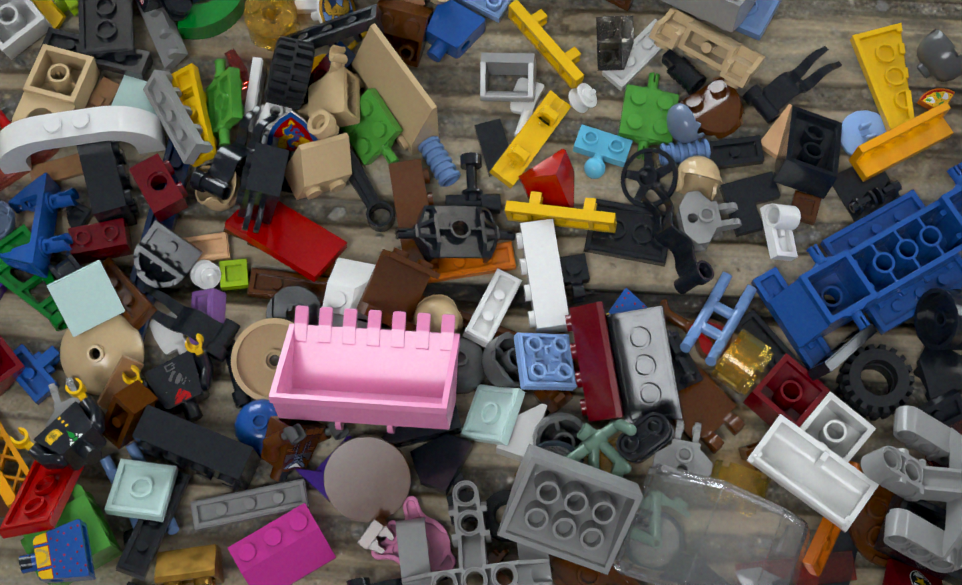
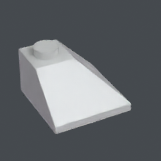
M338 257L327 282L322 307H332L333 313L344 315L346 308L356 309L375 265ZM357 313V318L368 320V316Z

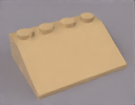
M374 23L370 26L351 64L353 74L359 78L360 89L363 88L365 92L368 88H375L403 130L396 138L397 143L402 150L407 149L414 156L419 152L418 146L424 140L431 136L439 137L437 106Z

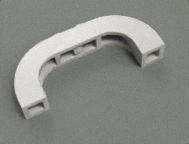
M99 106L24 118L7 125L0 131V169L4 174L32 170L31 154L101 141L130 143L135 146L139 154L166 150L164 127L160 118L155 114L128 106Z

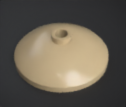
M120 314L75 337L72 336L68 328L60 346V360L68 378L72 377L77 388H79V383L75 378H79L86 386V393L101 395L122 355L142 363L144 362L145 352L142 337L139 331L132 327L125 317ZM95 348L100 351L98 359H95L92 354Z
M280 318L259 320L248 326L239 335L231 353L233 376L240 388L256 400H269V393L277 366H273L270 363V358L273 355L280 357L289 324H294L291 321Z

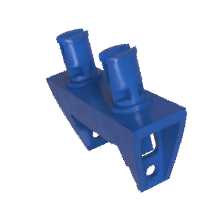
M44 173L8 202V205L16 213L24 211L35 212L31 238L28 244L13 248L12 251L7 253H0V258L8 266L39 277L48 278L51 254L72 250L69 244H73L71 235L63 233L54 236L58 209L60 207L65 208L78 205L76 199L80 198L77 190L70 188L69 190L61 191L60 186L50 175Z

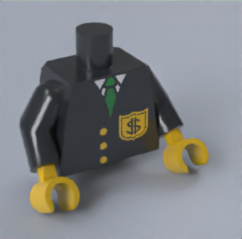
M75 378L79 383L77 391L72 392L67 385H65V389L72 397L78 398L81 402L78 404L75 401L33 439L36 442L35 444L31 442L27 430L22 427L17 429L25 436L23 440L16 441L10 436L15 448H26L28 450L27 454L47 469H64L68 467L77 471L86 463L89 465L98 463L102 457L100 450L107 442L102 435L105 431V414L93 397L86 395V386L79 378Z

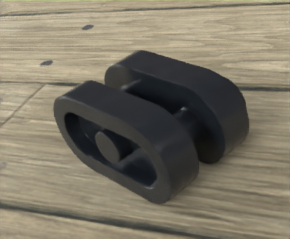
M652 412L633 424L637 429L635 435L629 436L621 433L617 439L616 447L619 454L633 464H640L671 442L674 436V428L664 415Z

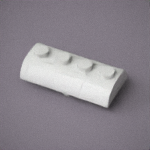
M781 414L746 460L777 482L781 487H784L802 500L810 508L835 524L843 532L849 529L879 486V484L870 480L864 473Z

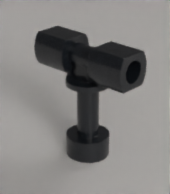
M475 152L462 154L460 156V167L466 170L467 189L461 192L462 195H446L445 206L486 207L491 211V214H500V194H483V190L477 186V170L482 167L481 154Z

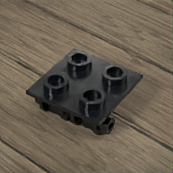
M853 166L838 173V178L833 184L834 190L854 222L899 198V191L902 190L900 182L898 180H890L885 171L863 182Z

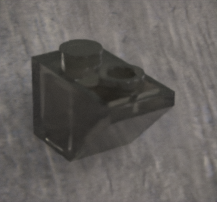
M633 16L596 17L598 71L624 70L634 44Z

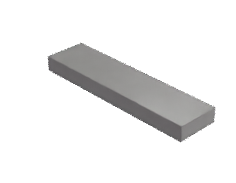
M304 478L190 502L196 532L288 513L303 503L310 508Z

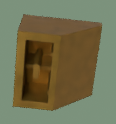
M217 544L158 552L154 576L155 584L216 585L224 583L221 548Z

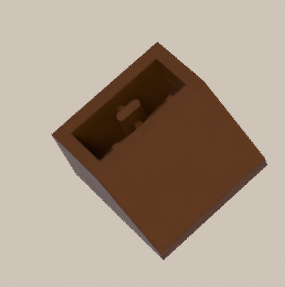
M379 0L376 4H378L381 10V23L385 30L383 35L406 65L418 67L427 42L426 29L434 9L403 0Z

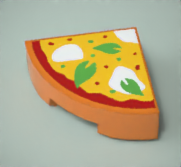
M945 88L932 89L924 93L917 104L930 110L944 102L949 103L955 92Z

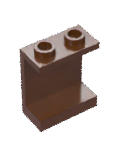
M395 247L392 252L383 249L356 309L359 313L368 316L370 310H381L382 323L391 327L393 312H406V331H416L417 325L410 323L429 278L439 279L440 274L432 270L434 265L419 258L416 263L409 260L410 254Z

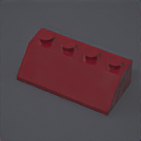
M600 301L569 308L570 314L565 315L567 331H573L575 342L570 343L572 359H578L580 368L579 371H575L577 387H583L585 399H580L582 416L588 415L589 421L623 417L604 303Z

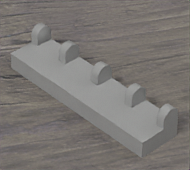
M137 3L164 68L173 69L188 55L174 20L170 19L163 7L144 13Z
M154 70L143 91L160 118L183 163L193 165L200 153H209L213 147L210 142L203 141L200 135L203 133V129L200 125L192 122L190 115H192L191 108L183 105L179 99L182 96L181 90L173 87L170 83L173 79L171 73Z

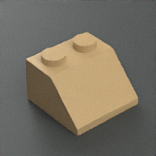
M347 133L309 142L297 147L286 166L284 174L296 200L306 197L307 199H313L323 192H338L346 186V182L352 175L350 143Z

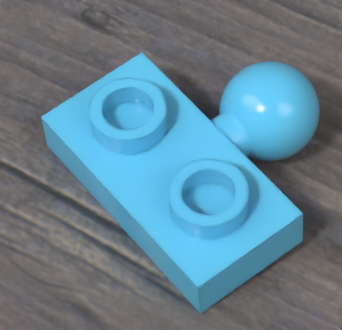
M582 124L573 146V152L591 157L585 162L584 172L589 178L598 179L605 173L606 167L604 162L624 167L633 140Z

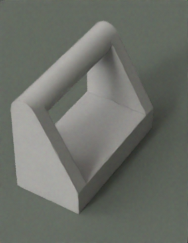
M481 53L480 101L534 102L537 76L535 53ZM489 75H528V91H488Z

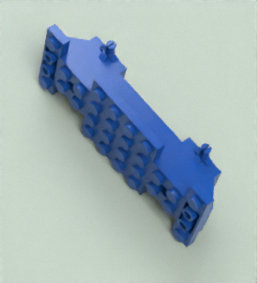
M962 162L946 171L956 184L955 187L930 205L925 207L913 189L822 240L820 245L828 257L825 258L817 244L809 247L806 251L815 262V265L811 270L800 275L791 285L788 286L776 267L752 280V286L757 289L756 292L807 370L831 351L823 339L824 336L854 320L860 331L869 327L871 324L864 316V313H867L882 336L913 318L919 299L932 288L962 289ZM824 295H831L835 299L836 304L827 303Z

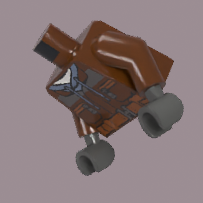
M270 416L266 435L262 442L261 457L273 466L270 478L278 482H286L290 470L305 468L308 465L318 443L330 439L331 434L335 440L343 439L350 432L346 423H344L343 430H336L335 422H330L327 427L314 420L278 418V416Z

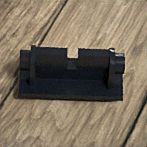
M668 330L678 391H681L702 381L703 378L689 352L681 351L682 339L678 331L671 332V330Z

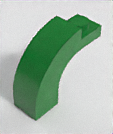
M212 0L203 4H192L188 17L183 21H178V30L182 39H207L227 31L241 18L249 0Z

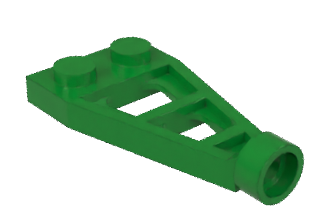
M25 224L0 241V253L10 252L13 248L30 242L31 232ZM0 258V283L47 318L56 331L68 328L60 311H57L59 309L51 295L42 302H38L29 292L43 281L47 285L56 281L52 271L49 269L48 278L34 275L26 282H20L11 275V270L14 267L8 266Z

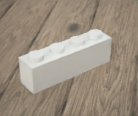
M553 219L520 223V232L515 233L517 249H522L524 257L519 259L521 275H526L528 282L527 285H523L525 301H531L532 311H528L530 328L535 327L536 333L554 334L568 332L565 315H569Z

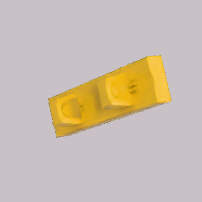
M518 0L509 4L508 18L567 85L573 89L583 83L584 74L575 65L581 60V53L575 46L564 53L542 28L547 23V14L540 9L531 15Z
M191 63L171 75L173 76L172 86L179 88L182 92V96L179 99L183 105L189 106L192 110V115H190L192 122L200 125L203 129V133L200 135L203 141L210 142L213 147L209 153L199 154L192 165L197 167L205 161L214 158L217 153L216 137L212 133L206 105L207 97L203 91L199 69Z
M550 90L489 173L511 189L519 179L518 176L528 167L569 111L571 105L560 99ZM539 117H541L543 120L549 123V126L545 124L543 121H541Z
M531 191L529 203L506 200L504 211L508 221L531 222L553 219L554 226L610 233L616 232V213L596 211L597 203L595 198L586 197L583 209L542 205V192Z

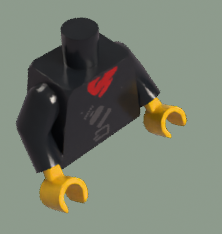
M197 334L198 345L191 344L189 337H187L185 341L186 352L143 373L144 378H140L139 368L136 365H131V369L136 373V376L129 378L122 372V379L129 385L138 380L146 388L150 389L158 398L155 408L173 414L183 411L187 421L195 422L203 417L198 403L210 397L209 389L212 387L214 366L206 349L202 348L203 336Z

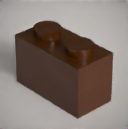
M138 380L113 395L106 412L105 431L102 435L120 450L135 440L132 435L147 404L155 407L158 398Z

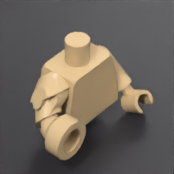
M331 46L329 51V60L331 61L329 71L320 80L309 86L308 103L303 104L298 110L300 117L305 121L308 120L307 129L309 133L318 139L338 135L339 127L360 123L359 78L344 67L348 59L344 54L346 49L342 46Z

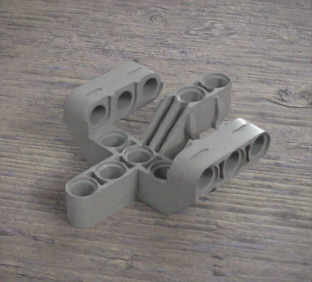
M900 406L896 408L894 415V437L905 443V447L913 448L925 455L927 460H933L940 465L949 466V468L926 466V460H917L908 454L909 450L895 448L890 445L864 455L861 459V468L870 480L904 498L906 501H918L921 499L947 502L945 530L938 528L906 509L894 508L890 509V512L886 514L884 543L935 572L949 573L962 569V435L952 427L946 426L914 406Z
M469 480L460 481L454 486L452 493L454 506L448 507L449 517H454L456 534L451 536L454 548L458 547V569L431 571L429 561L430 543L426 535L425 517L396 521L402 585H438L439 581L445 577H450L453 580V585H468V578L474 573H479L483 576V585H501L498 583L497 576L503 569H509L514 574L513 581L509 585H553L549 554L517 543L519 560L488 564L487 543H491L492 539L490 530H486L484 512L488 509L487 501H481L479 489ZM465 488L474 490V497L470 502H462L459 499L460 492ZM468 517H475L478 520V526L472 532H467L463 529V522Z

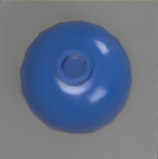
M267 399L253 400L244 405L237 414L234 424L236 439L241 443L254 447L259 457H261L262 442L266 435L270 416H278L273 403H270Z

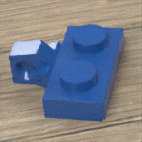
M21 344L13 352L25 366V369L17 377L16 381L33 401L39 405L51 395L48 387L49 384L55 383L58 388L60 387L51 376L56 371L54 367L61 361L60 351L56 347L51 346L43 354L38 351L33 355L25 345Z

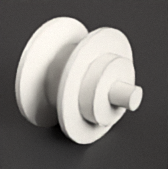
M581 83L577 88L571 89L569 91L571 107L580 113H585L588 108L595 107L597 104L596 90L586 83Z
M200 260L191 268L190 278L195 285L206 290L218 285L221 279V271L211 261Z

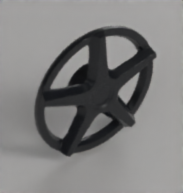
M645 148L635 152L626 161L622 169V191L625 197L636 206L647 208L641 203L640 198L645 196L650 189L655 192L654 188L659 186L671 199L677 187L678 165L667 152L658 148ZM652 152L664 156L669 164L655 168ZM644 154L643 168L639 171L627 170L630 163L637 156ZM673 172L672 184L667 192L660 183V179ZM625 178L635 180L640 185L634 198L630 196L626 189ZM661 199L652 202L657 207L664 204Z

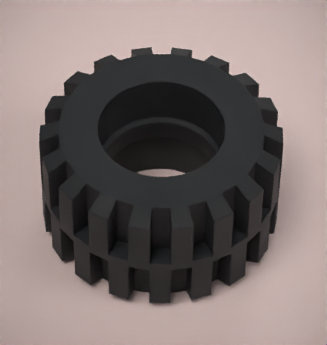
M282 35L279 37L275 45L264 97L267 103L299 110L304 102L315 55L314 43Z
M869 344L864 349L860 347L849 356L838 371L840 374L836 377V383L839 384L836 388L837 395L842 394L841 400L858 412L864 419L869 416L870 421H876L879 417L882 420L888 418L891 414L895 413L896 408L906 404L909 400L908 397L913 393L914 388L911 385L915 382L914 376H909V373L913 370L911 364L906 366L904 361L907 358L903 354L900 357L897 356L896 352L898 350L893 347L889 351L886 350V345L879 344L877 348H875L874 344ZM863 370H875L881 373L887 380L888 394L878 396L867 391L861 381V372Z

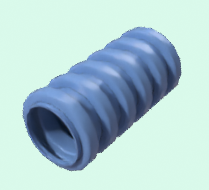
M431 136L418 146V150L422 153L426 164L430 166L431 172L435 173V179L439 180L438 184L440 187L450 186L459 179L461 174L456 170V165L452 163L453 160L448 156L447 150H444V145L440 143L438 136Z
M702 138L701 141L697 139L687 144L677 141L676 144L669 142L668 145L661 143L659 149L667 152L679 165L691 156L710 158L711 155L710 145L706 138ZM659 154L660 164L662 166L669 164L668 160Z

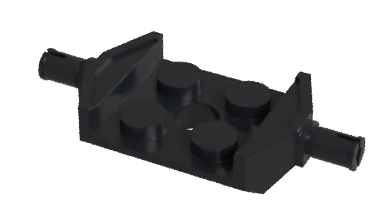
M424 205L419 213L416 224L412 228L396 227L395 238L412 239L415 241L426 262H431L433 258H483V263H487L491 259L499 240H515V234H513L515 230L499 229V226H496L491 211L486 207ZM453 225L461 226L465 231V235H457L453 231Z

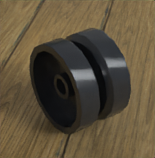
M932 288L921 296L914 313V327L919 340L924 346L931 350L962 351V289Z

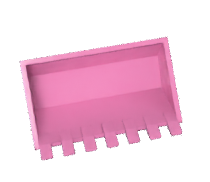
M296 306L294 324H289L269 393V401L273 403L278 418L335 422L336 430H343L344 423L387 425V432L390 434H394L395 427L398 426L450 429L456 403L458 353L460 348V334H455V315H442L441 333L430 332V313H418L416 331H406V312H393L392 330L381 329V310H370L368 312L367 328H357V309L346 308L344 310L343 327L333 326L332 307H321L319 325H309V307Z

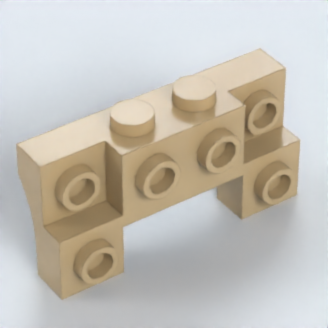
M675 7L670 8L666 15L655 23L649 35V38L655 40L654 44L661 49L672 50L678 47L684 50L683 53L687 56L706 62L709 68L720 72L719 76L725 79L724 82L727 85L736 89L739 87L744 88L748 85L752 76L760 69L765 59V56Z

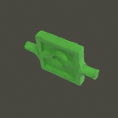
M216 59L214 61V79L206 88V103L212 133L216 139L219 138V146L222 147L231 144V128L244 115V106L241 101L243 83L240 79L239 68L229 67L226 70V60Z
M654 72L649 73L647 87L627 84L625 87L617 136L631 139L638 143L637 151L649 148L650 145H660L661 143L668 145L673 139L667 128V113L671 106L678 104L679 94L658 89L660 74L656 73L654 77ZM641 154L636 158L640 159L642 156L641 160H644V154Z
M368 88L360 97V123L340 128L343 133L348 134L349 142L364 165L372 164L381 155L384 156L388 164L397 163L399 159L391 148L395 139L403 130L375 88Z

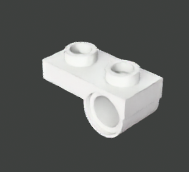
M775 203L766 204L761 207L760 211L770 259L792 261L798 258L792 230L796 229L800 223L801 214L796 206Z

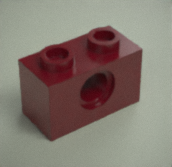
M157 153L129 168L157 220L162 222L188 208L184 200L188 194L181 181L175 184L171 176L176 173L168 159L162 161ZM167 183L164 189L155 190L157 185Z
M123 218L68 228V233L73 240V244H70L72 248L71 255L79 265L97 260H106L108 257L112 259L133 255L130 228Z

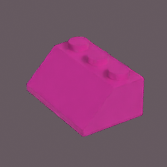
M305 503L228 547L231 556L248 585H292L336 559L335 554Z

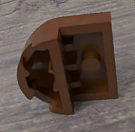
M722 77L679 102L687 105L692 111L695 120L701 123L697 133L703 132L708 136H716L717 139L734 133L741 126L740 120L742 115L745 114L738 92L735 88L727 85Z

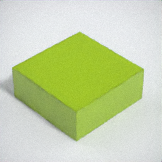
M247 258L219 261V269L221 271L220 287L222 291L248 288L249 269Z

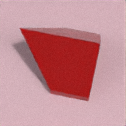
M561 149L518 176L529 199L531 191L542 192L543 205L574 208V169L565 149Z

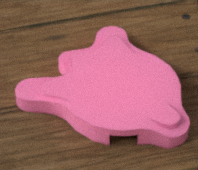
M408 496L403 503L405 520L425 517L426 535L430 543L429 561L431 571L454 569L456 559L451 552L450 539L446 529L438 521L426 516L422 512L416 497ZM391 520L388 522V525L396 534V521ZM397 535L392 541L386 537L385 540L380 542L387 548L384 553L380 554L371 550L374 559L391 560L400 565Z

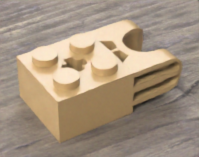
M43 44L23 87L24 93L13 115L12 123L38 115L85 109L100 75L94 57Z

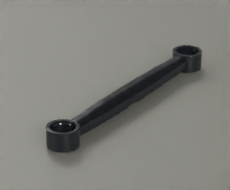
M308 88L304 99L305 104L308 103ZM339 127V133H338V135H339V134H343V132H342V130L340 129V127ZM350 146L352 175L348 180L367 208L366 217L369 226L374 231L385 232L394 224L395 216L393 209L387 202L380 201ZM378 209H385L390 213V217L387 222L376 224L371 221L372 213Z

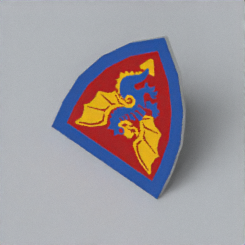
M291 110L272 125L268 134L267 145L271 146L275 136L279 137L278 148L296 151L299 145L319 139L309 133L307 122Z

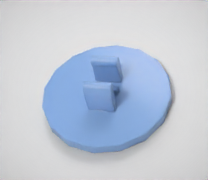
M863 110L855 111L842 122L841 146L847 154L851 156L859 145L887 132L881 116L875 112Z

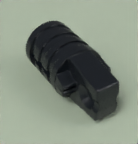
M671 49L663 54L662 63L667 67L668 75L673 80H676L689 95L697 92L704 85L707 78L694 65H691L688 59L684 56L682 58L679 57Z

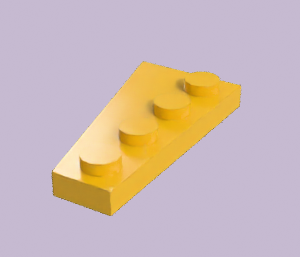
M902 23L855 34L850 39L886 131L915 118L911 90H909L907 80L909 73L904 58L906 52L901 36L903 31Z

